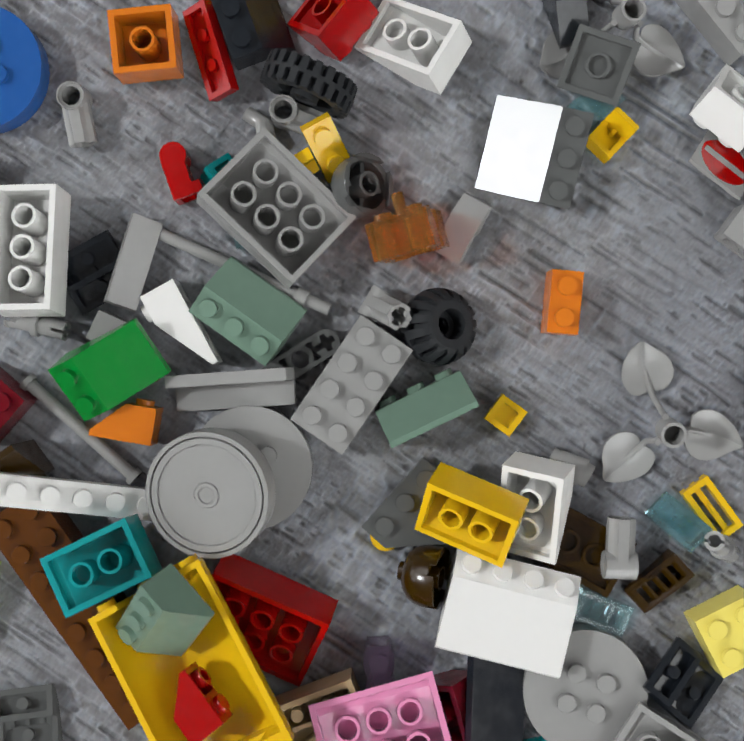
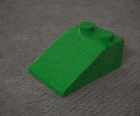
M134 318L66 353L48 371L83 420L87 421L112 409L171 372V368L138 319Z

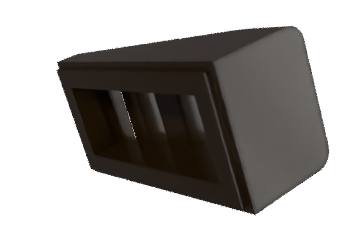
M667 549L639 574L636 580L628 584L623 591L644 613H647L685 585L695 574L673 551ZM669 565H672L678 571L675 575L667 569ZM660 572L668 579L665 584L656 576ZM649 580H652L659 588L656 592L647 584ZM640 587L650 596L646 601L636 591Z

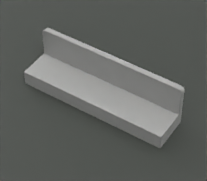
M294 367L164 376L165 389L175 388L178 412L231 409L239 406L293 405L296 403Z

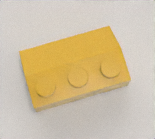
M440 462L427 483L415 530L502 568L523 519L529 499Z

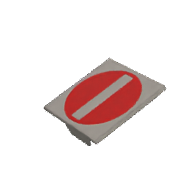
M708 129L688 163L691 162L694 167L732 197L740 200L744 193V153L741 151L738 153L733 148L725 147L720 143L718 137Z

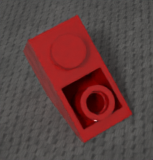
M194 662L179 673L174 721L188 741H202L223 725L233 714L230 711L228 700L222 694L217 693L212 686L208 672Z

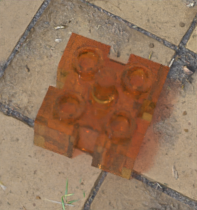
M402 191L391 194L395 215H392V212L382 213L373 217L374 222L364 225L374 263L385 262L392 264L420 254L450 247L441 211L432 209L430 205L422 206L421 202L406 205Z

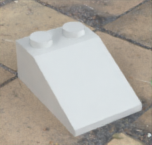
M382 0L377 9L379 14L372 21L371 27L361 35L354 47L357 51L414 85L441 95L472 43L462 21L403 0Z
M517 451L502 464L500 487L529 499L509 553L552 565L557 563L572 497L575 465Z

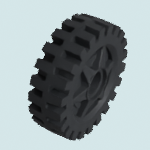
M272 49L260 77V82L274 94L288 95L295 102L323 113L328 112L330 116L337 119H344L348 116L358 90L357 85L350 78H347L344 73L336 72V68L326 66L324 62L318 59L316 61L312 60L308 55L304 54V56H301L298 52H290L287 49Z

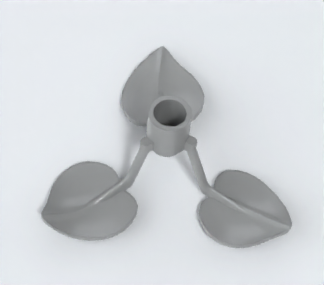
M609 0L611 5L618 6L612 12V21L601 30L608 32L613 27L620 30H629L634 27L632 38L636 42L641 43L633 64L637 72L647 77H659L682 70L685 67L684 58L678 44L665 28L657 24H647L641 29L639 34L640 27L643 25L641 19L646 14L644 0ZM554 32L546 38L543 44L539 66L545 74L559 80L571 46L559 49Z
M644 341L638 342L627 353L621 368V380L625 389L631 395L641 396L648 392L662 419L655 426V438H644L640 442L635 433L623 431L617 432L607 439L602 449V478L605 482H626L647 473L655 460V454L649 447L645 446L647 444L660 445L663 442L670 448H677L684 444L691 456L705 461L717 459L743 447L741 437L735 426L729 419L715 410L702 409L694 412L690 418V427H684L676 419L669 417L657 399L654 390H663L671 383L674 376L673 364L664 352Z

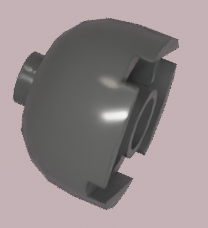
M360 152L342 161L332 175L330 187L336 202L346 212L356 215V218L379 215L392 202L394 194L393 178L390 171L385 172L384 168L380 165L384 162L372 153Z

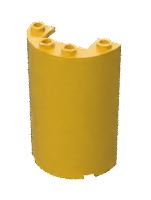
M195 553L173 565L215 612V615L182 656L136 652L131 645H127L121 640L115 627L135 594L119 603L116 602L115 598L96 607L99 614L88 619L149 741H188L175 723L174 713L179 673L194 662L208 672L212 686L217 693L222 694L228 700L230 711L233 714L223 725L202 741H293L295 734L203 557L199 559ZM144 581V582L140 583L139 585H137V586H136L137 589H139V587H140L143 583H145L146 581Z

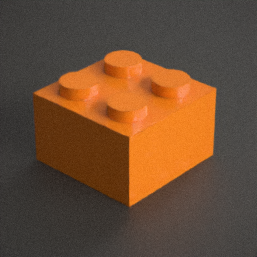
M171 4L107 10L113 74L122 84L184 78L179 20Z

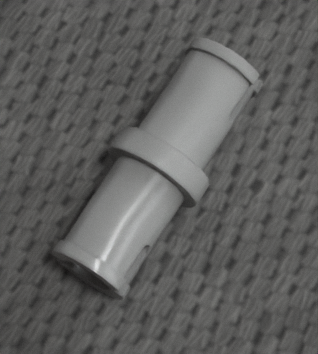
M8 317L12 319H5L3 321L5 327L28 331L30 335L36 337L45 335L66 341L70 335L69 331H64L65 328L71 329L69 321L48 317Z
M710 531L705 535L704 539L708 542H704V545L709 549L712 556L726 563H734L738 560L739 555L736 552L740 553L739 549L730 537L718 531Z

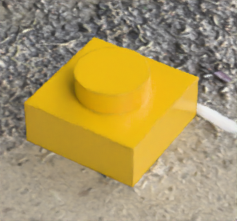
M501 393L483 418L510 437L528 412Z

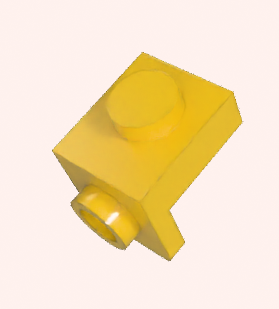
M616 107L592 131L588 137L586 147L605 164L639 129V126L620 107Z

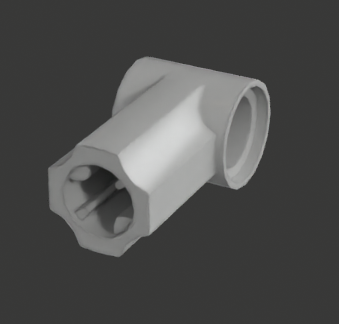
M74 81L61 83L56 90V99L62 107L69 146L72 148H84L97 144L98 139L91 109L93 105L91 94ZM74 92H79V101L74 105H70V96Z
M283 94L273 98L269 105L271 121L275 127L282 130L288 129L301 135L303 133L300 126L324 114L295 102L293 98ZM282 106L292 110L291 116L286 119L277 117L275 112Z
M375 285L372 286L357 311L380 326L384 324L396 331L402 327L406 328L412 319L409 306Z
M607 516L605 550L601 553L600 560L603 579H637L639 560L635 552V518Z

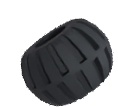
M431 288L420 292L407 304L410 307L412 319L406 328H401V333L405 334L403 341L406 346L413 350L411 354L417 359L432 365H447L460 359L471 348L476 336L474 329L477 328V322L473 320L472 316L475 313L472 307L468 306L469 303L461 295L445 288Z

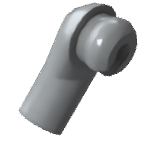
M251 106L248 107L243 114L242 120L256 128V134L265 127L276 138L273 122Z

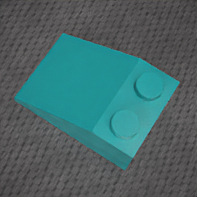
M138 514L125 517L39 559L65 618L145 581L162 570V566Z

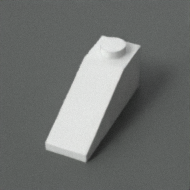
M171 279L140 296L144 304L140 308L148 322L153 321L160 329L212 365L223 362L201 320L188 312L192 304L179 281Z

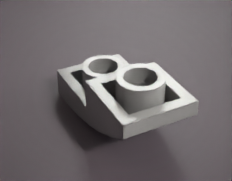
M464 192L442 228L432 250L457 264L462 263L475 235L480 233L493 206Z

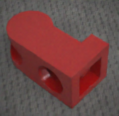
M173 141L164 144L160 149L159 158L173 200L178 205L197 200V193L205 184L200 179L194 180L190 170V154L178 142Z

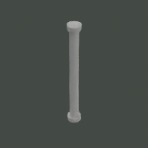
M30 374L21 382L19 387L23 391L28 390L126 477L125 482L132 485L143 473L139 468L134 469L100 437L89 436L90 428L37 382L38 378L34 374Z

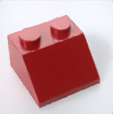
M305 0L287 25L321 53L341 62L352 51L353 45L361 35L371 27L372 21L379 14V11L370 0Z

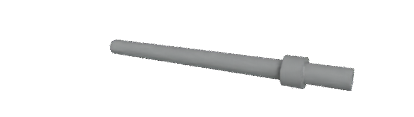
M163 229L160 233V241L220 268L229 259L166 229ZM250 268L303 307L307 306L328 315L332 304L310 295L311 291L300 286L298 289L293 286L287 289L277 279Z

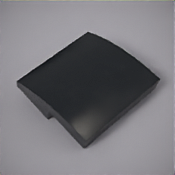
M105 230L68 251L67 291L82 315L106 303L103 301L120 251L109 230Z
M676 637L642 687L685 728L691 729L724 678L702 660L704 657L680 637Z

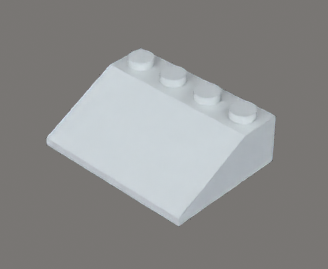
M457 548L451 560L435 647L559 679L577 611L581 577L506 558L501 568Z

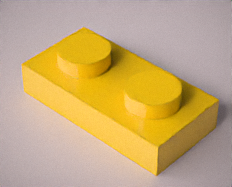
M326 112L300 126V129L326 181L330 183L335 169L350 156L331 116Z

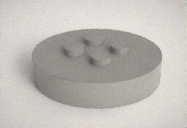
M239 406L221 412L209 420L202 428H222L244 436L262 452L269 463L275 480L276 499L272 516L265 528L272 527L288 518L304 500L311 485L314 470L311 446L299 425L291 421L290 417L281 411L267 406Z
M210 427L188 432L172 440L160 450L147 474L145 497L148 512L155 527L172 546L189 555L196 553L199 558L215 559L227 557L241 551L264 530L274 510L276 487L269 463L262 452L250 440L234 431Z
M576 623L572 627L559 679L525 670L523 677L524 708L533 727L546 741H613L638 701L647 705L648 693L642 687L647 678L639 659L620 637L600 626Z

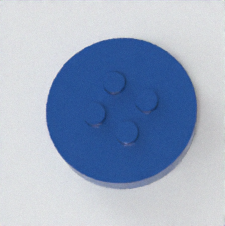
M0 7L1 134L20 127L38 111L48 90L50 68L46 51L37 35L16 15Z

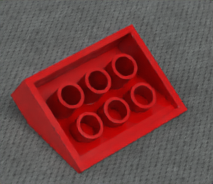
M236 554L222 557L212 576L260 669L300 687L330 626L339 600Z

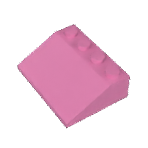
M433 671L308 705L316 741H451Z

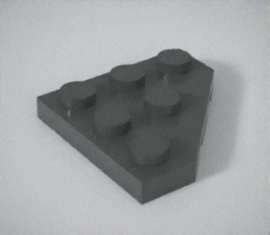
M422 457L362 525V528L384 548L446 544L415 530L427 483L436 468Z

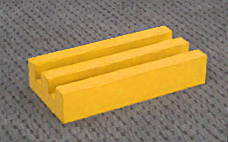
M701 475L698 477L699 480L693 481L689 484L688 488H683L679 491L708 532L717 530L691 496L693 493L696 494L722 531L720 533L730 536L744 526L707 475ZM701 487H706L731 521V525L727 526L702 492Z

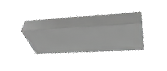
M136 213L131 214L103 302L132 312L137 310L163 226L162 223Z

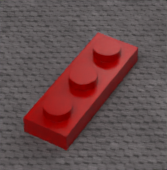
M200 0L183 11L182 14L209 101L218 102L238 91L239 87L212 1Z

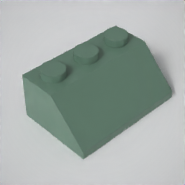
M231 256L203 287L188 312L262 365L267 366L276 358L308 310Z
M448 368L434 375L436 381L426 386L421 381L407 388L408 394L399 399L392 395L378 402L380 408L376 409L375 413L391 448L479 407L475 396L459 370L452 372L451 368Z
M170 563L139 587L115 628L118 630L121 640L125 644L131 645L136 652L182 656L212 619L215 612Z

